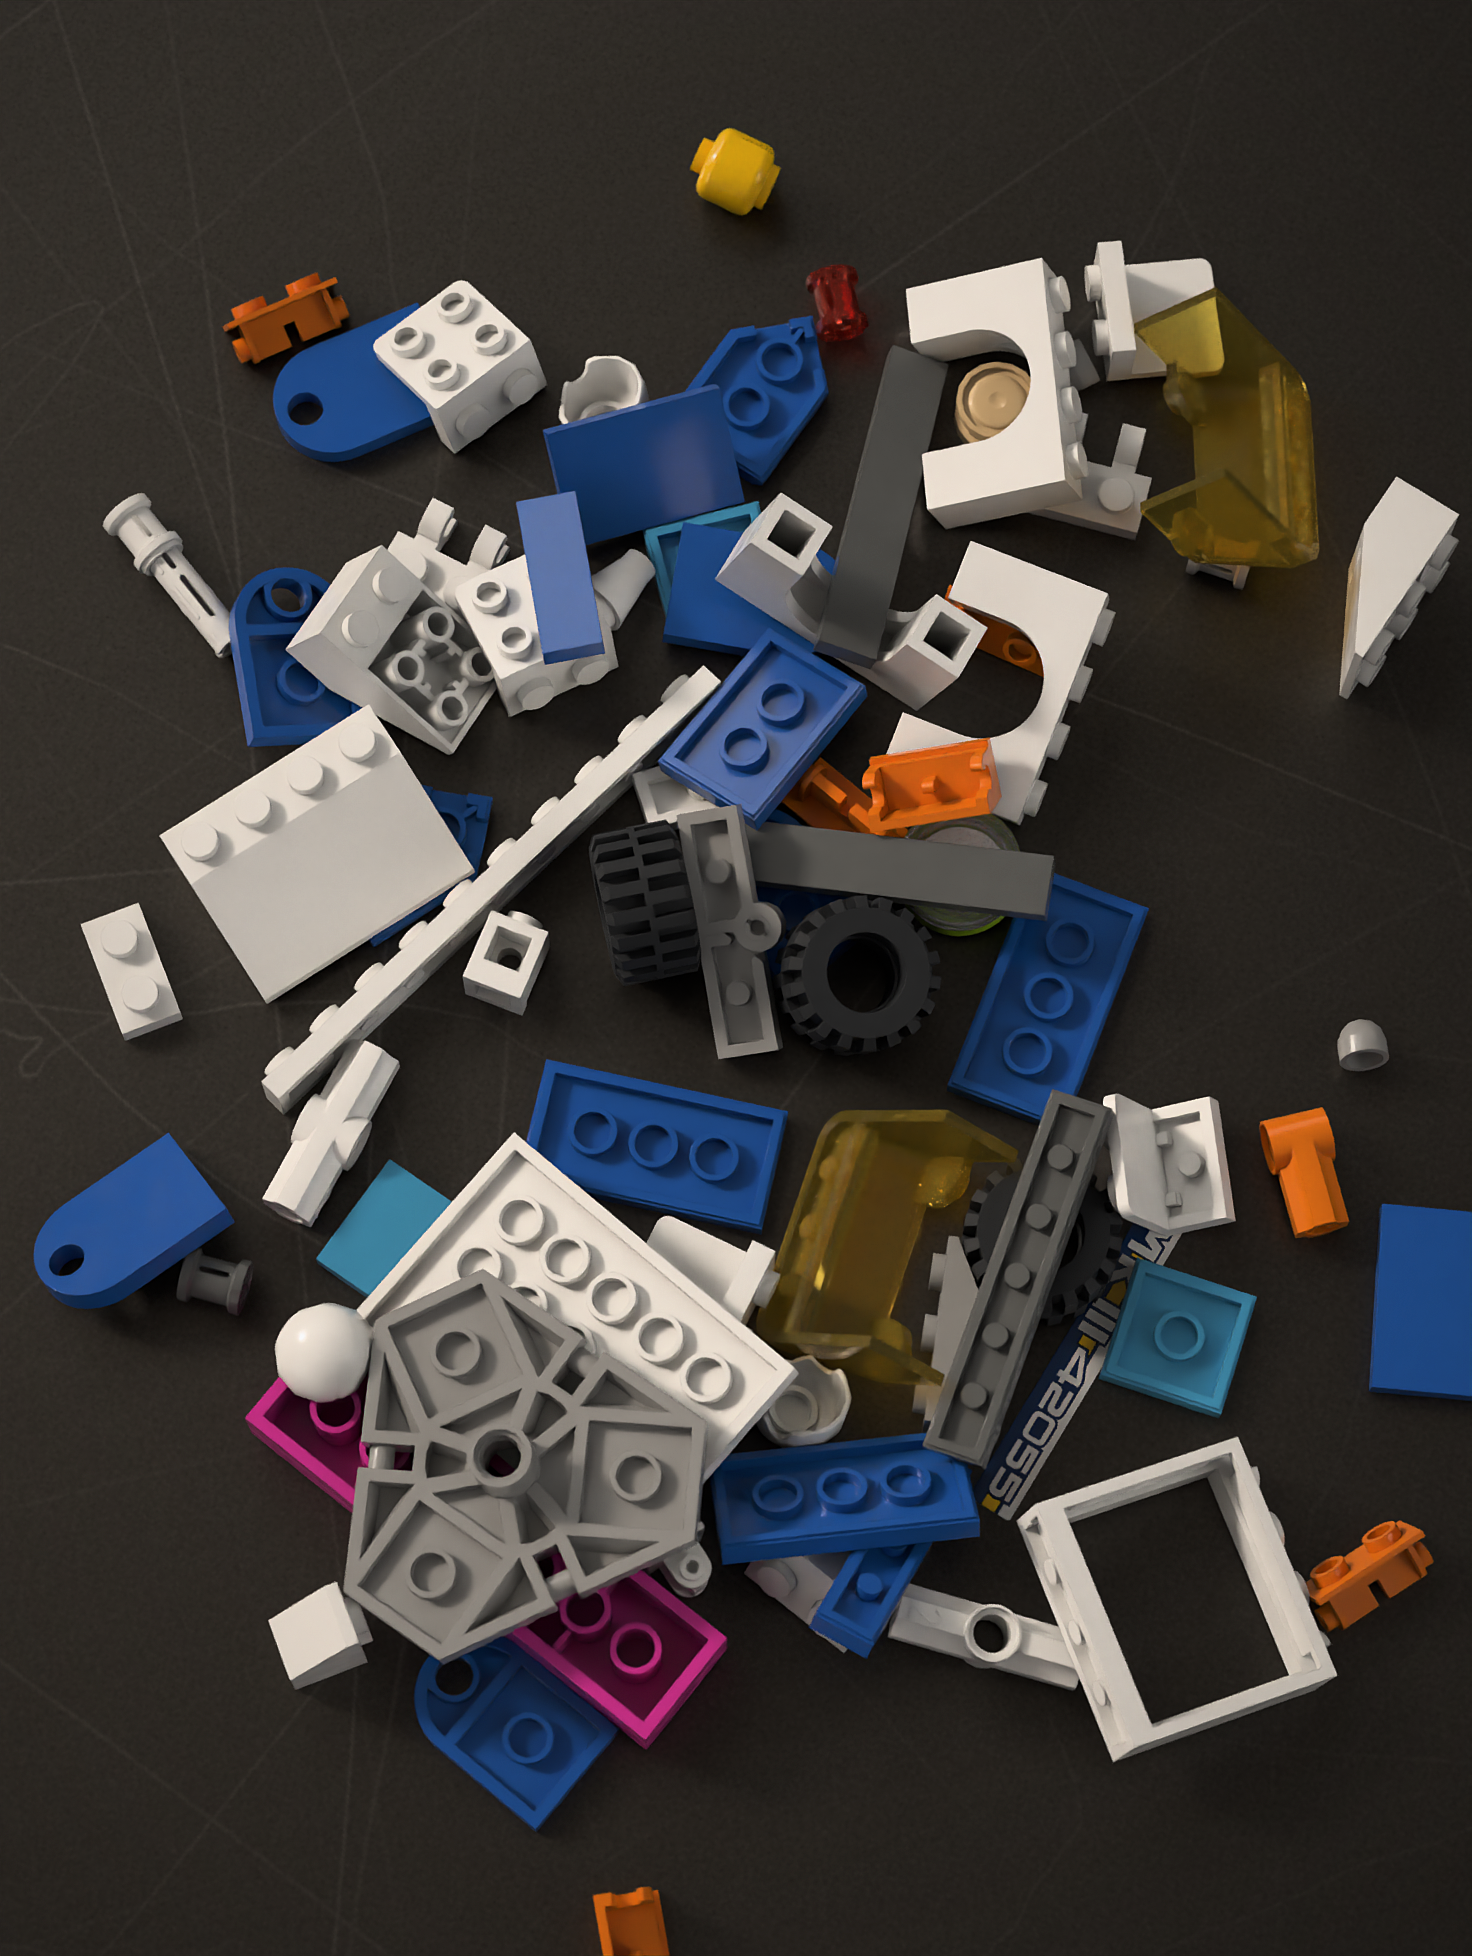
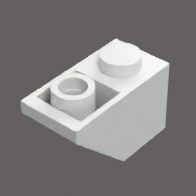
M337 1582L322 1587L268 1620L289 1679L295 1690L368 1662L362 1645L372 1642L373 1638L359 1603L350 1597H343Z

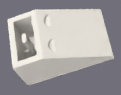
M1397 476L1365 522L1349 566L1339 695L1345 699H1348L1358 682L1366 687L1372 683L1387 658L1384 654L1393 639L1400 640L1418 612L1417 605L1426 591L1431 594L1450 564L1448 559L1459 542L1458 539L1451 536L1459 514Z
M382 545L346 562L285 649L331 691L362 708L369 704L374 713L380 718L448 755L454 753L497 688L493 669L469 625Z

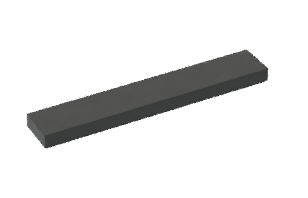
M895 345L892 346L887 355L813 648L815 651L867 669H871L877 660L923 472L922 454L928 451L949 364Z
M764 822L756 831L745 824L755 886L842 897L867 895V900H875L881 897L891 900L893 903L1047 921L1056 866L1055 857L1052 855Z
M1052 1089L922 1446L926 1450L986 1470L1114 1115L1112 1108Z

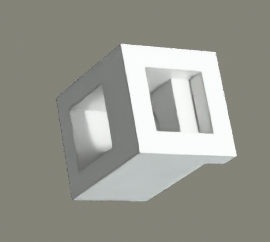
M491 910L463 974L465 994L523 1016L527 1006V999L550 948L549 932L542 930L543 925L527 914L509 911L508 915L505 916ZM514 955L521 960V964L516 970H512L499 965V961L504 956Z

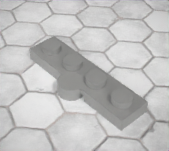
M742 804L678 814L676 816L697 920L701 962L718 1059L779 1050L783 1048L767 950L776 947L783 940L786 933V920L776 905L758 901Z

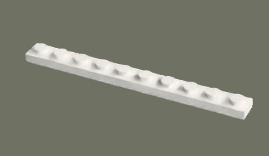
M704 665L691 678L686 674L678 677L663 693L661 697L663 704L648 718L639 715L633 719L619 735L618 742L620 744L605 759L601 756H596L586 763L575 777L574 782L577 785L561 800L555 796L546 801L532 817L531 824L533 826L519 840L515 841L513 838H509L494 850L487 861L489 868L473 883L469 879L459 883L443 902L445 909L429 924L425 921H420L413 926L400 941V952L385 966L378 962L366 970L354 986L357 992L340 1008L334 1004L325 1009L310 1026L309 1031L312 1034L297 1049L294 1050L292 1047H287L270 1061L264 1071L267 1077L261 1081L266 1098L283 1115L288 1112L338 1064L352 1038L363 1041L485 925L491 910L498 913L632 787V774L651 769L721 686V681Z

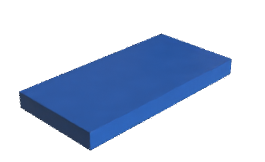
M1054 873L1047 921L1013 917L946 1091L1038 1126L1052 1089L1077 1097L1149 908Z
M546 1059L526 1143L592 1198L761 1235L787 1124L788 1111Z
M927 1433L729 1454L708 1478L722 1565L979 1537L980 1520L968 1466L961 1461L926 1450L922 1445Z

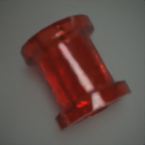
M843 264L830 265L812 272L806 278V288L808 293L815 297L820 320L815 326L818 338L823 341L848 340L862 334L869 326L866 313L859 309L855 285H857L859 277L856 268Z

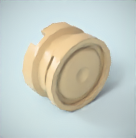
M991 362L979 365L966 374L958 387L954 414L956 431L964 444L991 438L1006 429L1018 417L1026 403L1030 390L1031 378L1025 371L1013 364Z

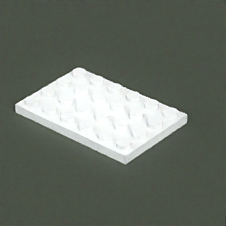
M513 1133L357 1309V1312L368 1322L374 1332L375 1319L470 1274L485 1269L583 1336L586 1341L584 1347L586 1350L598 1358L605 1351L706 1420L708 1424V1437L703 1484L799 1374L783 1357L516 1133ZM570 1370L559 1387L573 1395L584 1379ZM503 1449L496 1453L515 1470L518 1468L521 1462L520 1451L516 1449Z

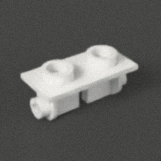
M699 1523L697 1545L644 1569L648 1575L660 1569L672 1589L683 1597H695L702 1593L711 1575V1562L698 1543L701 1541L705 1526L703 1523Z

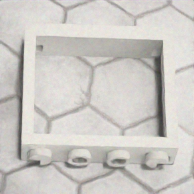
M1238 1437L1037 1503L1016 1521L1113 1762L1314 1691L1337 1676L1326 1649L1331 1643L1325 1633L1318 1630L1308 1606L1310 1597L1306 1582L1297 1571L1293 1570L1284 1548L1285 1536L1282 1525L1277 1516L1269 1512L1259 1488L1260 1476L1257 1466L1250 1467ZM1207 1477L1289 1675L1151 1724L1070 1523Z

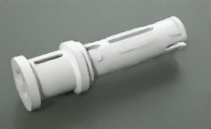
M144 493L132 495L122 501L107 515L103 522L104 529L110 536H119L136 557L134 559V566L141 574L145 573L146 576L154 575L177 603L181 611L215 650V654L219 659L231 655L232 649L228 628L230 612L183 556L184 546L182 545V539L175 531L168 532L151 512L152 502Z

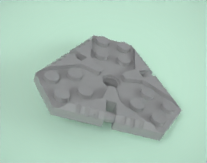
M481 1269L375 1319L361 1436L362 1444L370 1448L368 1468L358 1467L343 1589V1592L348 1597L442 1664L488 1644L500 1636L507 1635L521 1626H526L542 1616L545 1617L557 1611L556 1602L577 1592L583 1599L601 1588L617 1583L620 1579L636 1574L639 1570L655 1565L697 1545L708 1437V1424L706 1420L605 1351L598 1358L584 1348L586 1341L583 1336L485 1269ZM570 1370L584 1379L573 1395L559 1387ZM503 1449H516L520 1451L521 1462L511 1475L506 1477L490 1475L488 1471L489 1463L498 1451ZM395 1452L414 1453L412 1471L393 1470ZM560 1552L567 1569L545 1579L538 1562Z

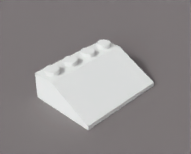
M369 704L159 835L267 1004L475 873L472 865L402 753Z

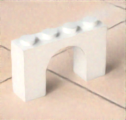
M1039 258L906 289L911 344L921 355L945 362L985 352L1007 351L1026 358L1031 373L1030 390L1026 403L1018 417L1002 432L979 442L922 454L927 510L945 529L1083 500L1081 479L1088 476V462L1083 445L1076 440L1075 423L1082 421V407L1076 388L1070 384L1069 367L1076 366V351L1069 331H1065L1063 313L1070 311V296L1065 279L1062 276L1057 277L1046 262Z
M780 493L743 532L715 580L815 644L832 577L820 563L816 553L833 526L783 493ZM936 594L914 612H900L889 609L877 660L871 669L838 658L836 659L918 711L958 679L986 632L987 627Z
M970 541L948 599L954 605L1011 626L1023 633L1037 648L1043 664V689L1040 700L1032 714L1016 729L1004 735L990 738L1002 794L991 815L1020 826L1024 814L1035 817L1048 786V783L1038 780L1047 757L1058 760L1071 727L1061 723L1070 700L1077 703L1081 702L1093 669L1083 665L1092 643L1100 646L1104 645L1116 612L1106 609L1110 600L1108 593ZM903 712L886 754L983 738L963 736Z

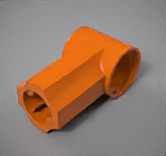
M1320 1107L1261 1121L1259 1129L1264 1156L1272 1175L1278 1174L1295 1238H1313L1346 1227L1349 1223V1218L1332 1162L1335 1161L1336 1157L1335 1143L1325 1110Z

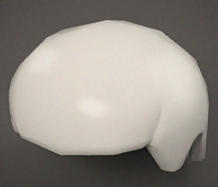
M618 355L594 356L587 359L583 374L573 382L566 381L563 385L561 406L559 408V419L562 425L648 402L649 396L645 382L636 365Z
M323 1303L298 1311L284 1325L275 1344L279 1377L295 1395L319 1403L332 1402L337 1398L343 1399L359 1388L369 1372L374 1334L373 1328L357 1310L335 1303Z
M812 1355L799 1357L794 1360H786L799 1374L757 1421L756 1425L763 1436L782 1448L825 1444L839 1433L850 1407L852 1397L846 1375L841 1369L834 1371L827 1369Z

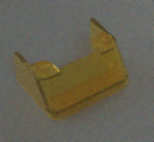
M1217 287L1134 323V333L1166 364L1167 382L1163 385L1164 397L1171 411L1176 415H1182L1193 426L1195 461L1194 480L1140 502L1141 513L1172 542L1173 547L1181 556H1187L1194 563L1295 568L1315 560L1319 555L1311 404L1307 388L1298 371Z
M844 1110L835 1114L825 1124L819 1134L773 1271L781 1274V1277L766 1308L760 1307L756 1320V1329L759 1337L785 1352L801 1357L812 1355L819 1363L876 1382L941 1386L945 1374L912 1357V1335L907 1326L894 1319H889L925 1209L945 1207L960 1198L969 1185L970 1172L974 1162H1015L1019 1151L949 1110Z

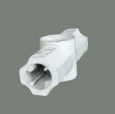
M351 1039L336 1068L333 1069L320 1095L314 1094L302 1110L292 1132V1146L262 1198L265 1205L296 1224L312 1226L322 1206L328 1200L342 1170L348 1171L351 1169L361 1154L371 1132L372 1122L370 1120L400 1068L398 1060L370 1042Z
M909 1584L891 1616L888 1638L964 1659L966 1663L976 1668L988 1669L992 1667L1072 1691L1077 1687L1079 1676L1058 1626L1016 1615L1002 1605H982L913 1584ZM981 1620L991 1621L1001 1629L1003 1645L999 1652H986L975 1643L973 1631L976 1622Z

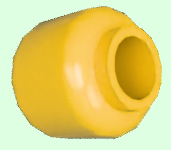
M728 128L720 132L715 142L704 137L693 159L690 170L699 174L696 190L700 197L742 216L749 213L753 207L760 210L763 209L781 167L774 164L775 153L769 145L735 129Z

